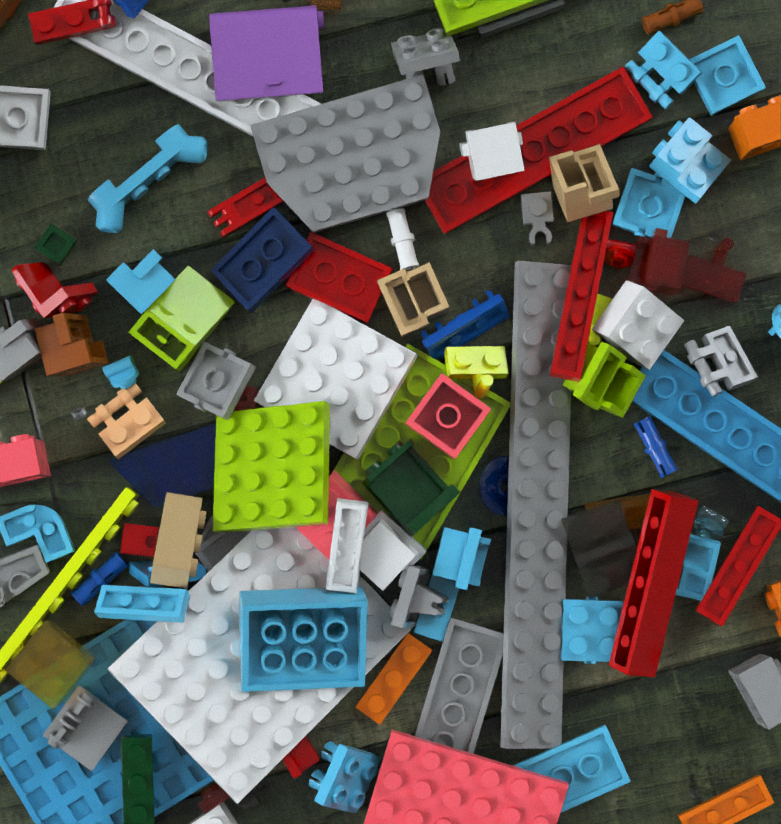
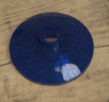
M501 456L490 461L483 469L479 480V492L483 503L493 513L501 516H507L509 456ZM502 481H505L507 484V489L504 492L500 489Z

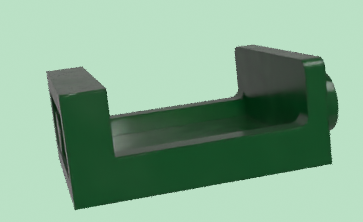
M411 438L405 444L399 440L387 451L390 457L382 464L379 460L374 462L365 471L368 476L362 482L410 537L461 493L453 484L449 487L413 448L414 442Z

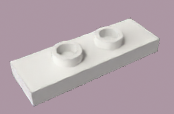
M337 498L326 590L357 593L368 511V502Z

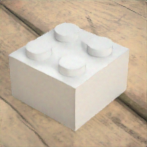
M626 280L591 330L624 354L632 363L650 370L684 320L644 286Z

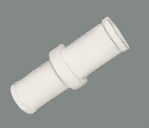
M398 208L387 212L386 215L393 236L391 244L396 247L400 270L405 268L406 271L419 267L413 246L415 238L414 234L410 233L405 209Z

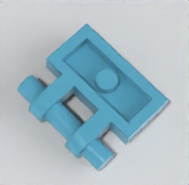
M658 31L638 52L646 60L642 66L639 67L633 60H630L624 67L631 75L630 79L636 85L640 84L650 94L649 98L654 103L658 102L665 110L674 102L667 95L672 88L682 95L703 73L661 31ZM653 69L665 79L660 85H657L648 76Z

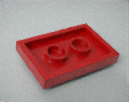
M310 232L307 241L315 248V251L290 275L286 288L331 306L346 315L368 324L382 294L377 280L390 275L392 268Z

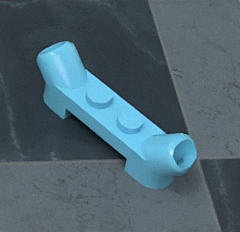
M177 124L155 140L162 151L116 188L108 179L99 186L88 198V202L97 211L96 227L98 230L107 233H119L123 228L125 204L132 199L136 201L145 195L148 191L147 186L154 180H157V182L163 180L171 172L170 167L176 162L202 164L206 161V139L199 136H188L184 129Z

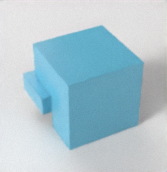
M152 249L133 270L123 262L106 281L142 314L176 279L158 263L162 257Z
M443 527L432 575L454 580V587L464 590L468 589L469 584L480 586V579L491 539L481 537L482 530L469 527L468 533Z

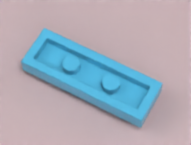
M102 585L94 613L99 618L183 623L190 593L187 589Z

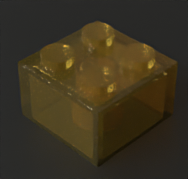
M49 620L42 623L5 671L49 707L55 709L61 705L97 660V657Z

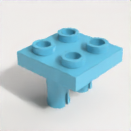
M329 741L325 744L324 748L332 753H327L323 750L321 753L322 759L331 762L327 773L325 774L322 770L317 769L311 776L318 780L309 779V786L318 790L314 801L325 807L357 814L365 801L369 785L377 774L381 757L374 753L343 744L338 746L334 742Z

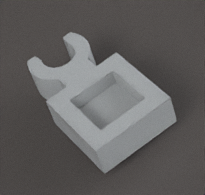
M551 191L521 194L523 226L532 225V230L528 237L530 245H535V235L537 233L544 234L546 244H550L552 234L546 227V223L554 222Z

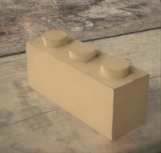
M166 492L150 583L187 589L189 577L196 576L198 559L193 558V553H200L202 535L197 534L198 528L204 529L207 512L201 510L203 498Z

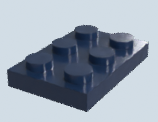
M273 207L210 271L250 313H253L315 251V248Z

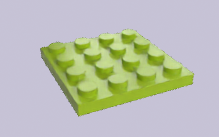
M319 401L233 411L228 421L216 415L214 532L228 533L328 524L330 404L328 402Z

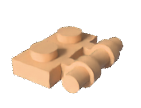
M136 383L127 389H120L116 392L118 395L106 405L100 404L95 408L96 412L87 418L94 428L103 421L108 427L101 431L99 435L117 459H120L166 424L147 397L138 404L133 400L142 392ZM126 405L129 411L115 421L111 415Z

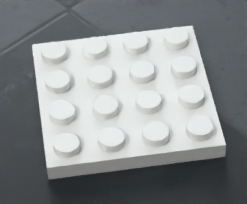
M312 299L254 401L265 408L319 401L328 402L330 404L329 444L358 460L418 355L337 309Z

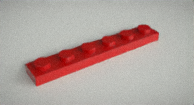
M603 211L581 218L549 376L580 382L613 212Z

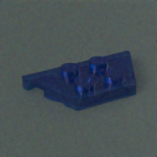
M216 423L130 452L120 459H110V464L154 508L164 505L166 492L192 496L210 490L214 484Z

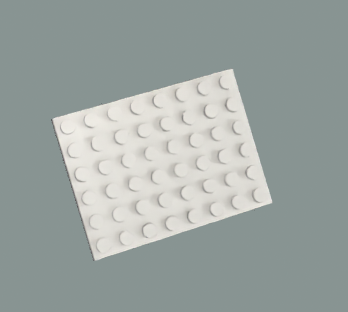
M296 527L252 530L188 591L190 599L183 623L157 621L108 668V671L237 804L354 688L242 692L239 591L326 588L329 560ZM359 575L358 587L363 588L368 601L366 675L411 628L402 629L391 625L393 617H390L391 607Z

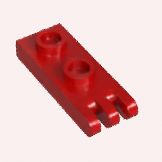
M264 177L213 207L207 213L210 218L222 213L223 216L213 223L216 228L228 223L229 226L219 232L221 237L225 238L268 213L273 207L276 208L285 202L267 184Z

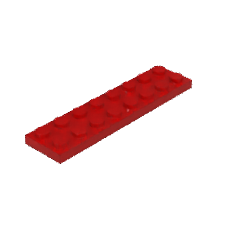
M624 66L516 125L517 131L521 132L523 140L520 149L525 171L476 181L472 178L468 156H460L433 171L429 199L424 201L442 233L445 235L550 177L549 157L571 150L577 152L599 144L602 148L651 121L653 117Z

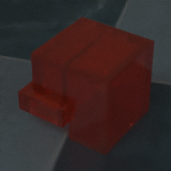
M655 228L651 238L639 236L636 239L635 258L631 264L628 281L644 286L651 293L659 292L674 296L681 289L690 242L668 238V230Z

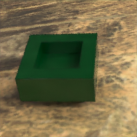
M51 223L34 248L61 266L78 241Z

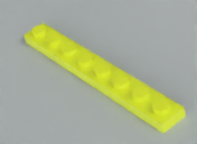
M129 487L123 490L1 648L0 684L9 673L5 669L13 660L16 663L26 652L27 648L24 645L31 636L36 638L46 625L43 620L48 613L54 614L63 604L64 599L61 596L68 588L73 590L83 577L80 572L85 565L89 564L91 566L100 556L102 551L98 548L105 539L110 542L120 529L117 525L124 515L128 518L137 508L139 503L135 500L139 497V494Z

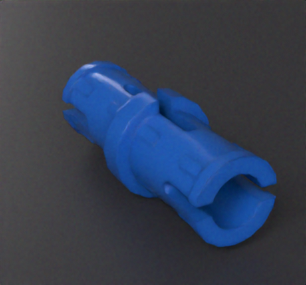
M649 416L633 425L646 447L644 449L646 455H650L660 474V478L678 470L665 446L668 444L666 439L662 440L651 419L652 417Z
M114 552L97 570L94 568L89 572L90 576L71 592L72 596L79 604L85 607L100 592L102 585H110L109 583L129 566L128 563L118 552Z

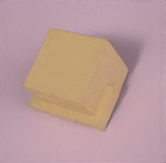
M600 144L577 152L571 150L549 157L553 188L567 223L613 209L612 199L620 197V193Z
M430 262L409 272H406L404 268L377 280L401 337L428 326V321L449 311V305Z

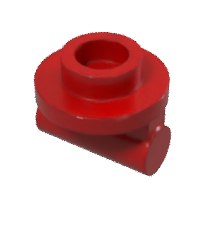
M608 239L604 258L605 262L617 269L630 266L634 262L636 244Z

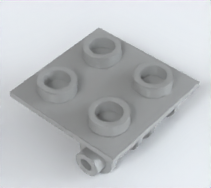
M79 685L43 736L49 740L48 744L55 749L61 748L90 771H93L128 720Z

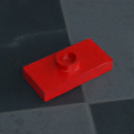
M124 523L120 553L154 557L160 527Z

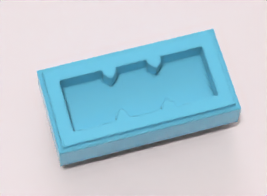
M431 575L428 586L448 597L449 602L439 603V607L446 611L443 615L419 613L414 633L443 642L459 588L454 587V581Z

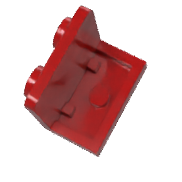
M45 262L19 264L12 268L17 285L27 293L32 301L34 310L42 315L43 318L52 317L60 313L81 312L92 304L90 299L98 293L93 283L62 287Z

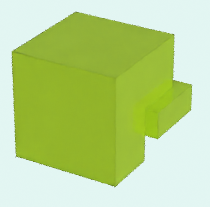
M601 341L599 347L587 345L580 382L565 380L563 386L573 392V396L589 407L596 410L600 408L623 418L646 375L634 366L624 363L627 358L624 354L610 344Z

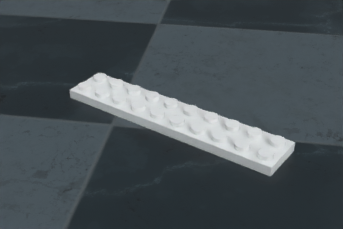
M57 0L54 8L86 0ZM111 0L112 6L110 11L111 15L115 16L117 24L115 27L68 38L253 136L250 126L252 124L321 104L304 94L216 101L211 45L143 9L135 19L127 17L121 6H117L113 0ZM98 11L90 12L92 20L99 18Z

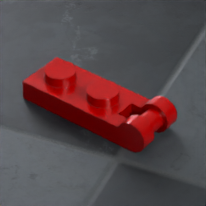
M86 0L29 13L28 17L34 43L41 45L115 27L117 25L115 16L111 15L110 11L112 6L111 0ZM98 11L99 18L92 20L90 12Z

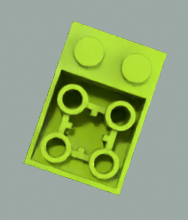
M187 266L178 275L176 280L146 309L128 333L178 372H181L235 304V301L190 266Z

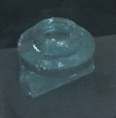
M702 505L697 513L694 528L704 538L717 539L722 536L729 520Z

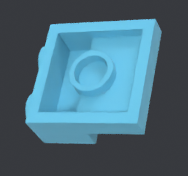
M689 117L685 123L678 120L668 133L672 137L669 142L663 139L652 152L656 158L649 167L696 204L731 159L708 142L712 135Z

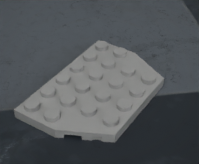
M424 74L250 125L267 184L313 233L429 199L440 129Z

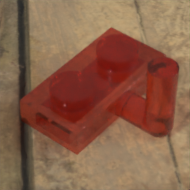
M725 238L717 245L712 262L689 255L679 285L737 303L746 273L723 266L728 251L734 246L733 240Z

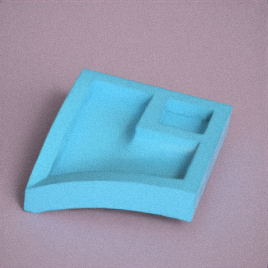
M690 534L676 595L701 601L713 579L721 546L720 541Z

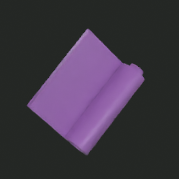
M317 5L209 14L216 101L323 93L319 29H324L323 11H317Z

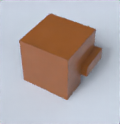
M60 313L52 316L54 323L35 329L47 376L67 377L109 364L103 340L97 342L93 340L87 315Z

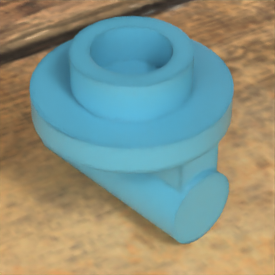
M127 356L103 367L105 376L110 380L114 388L126 389L136 383V378L139 375L132 356Z

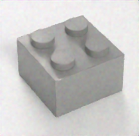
M759 653L728 670L757 724L768 730L780 724L781 663L777 658L773 660L772 657Z

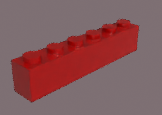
M651 489L608 665L629 676H656L699 502L697 499L680 493Z

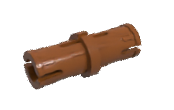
M684 0L676 4L669 3L665 5L664 9L642 17V25L647 35H651L669 26L676 27L680 25L681 21L702 14L704 12L701 0Z

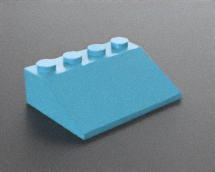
M357 587V593L326 590V588L239 591L242 692L364 687L368 601L363 588Z

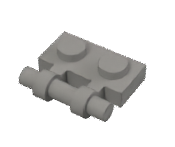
M730 326L705 334L701 339L704 345L703 348L699 349L695 340H690L684 344L689 354L687 358L690 364L695 365L701 376L700 382L704 389H708L712 398L723 393L718 382L723 381L728 391L752 383L758 378ZM711 358L717 370L712 372L705 359Z

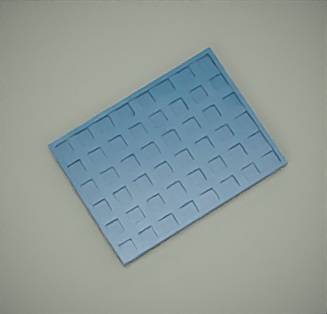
M125 619L0 696V766L35 824H123L121 735L152 734L154 817L214 780L108 671V668L157 621ZM79 685L128 720L93 771H90L61 748L55 749L48 744L49 740L43 736Z

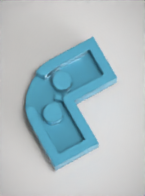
M28 505L0 516V532L6 546L14 545L35 536L46 563L75 552L63 519L56 511L47 506Z

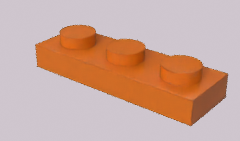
M407 633L355 708L380 725L428 658L432 649L410 633Z
M758 774L677 816L681 824H734L774 804V801L761 775Z

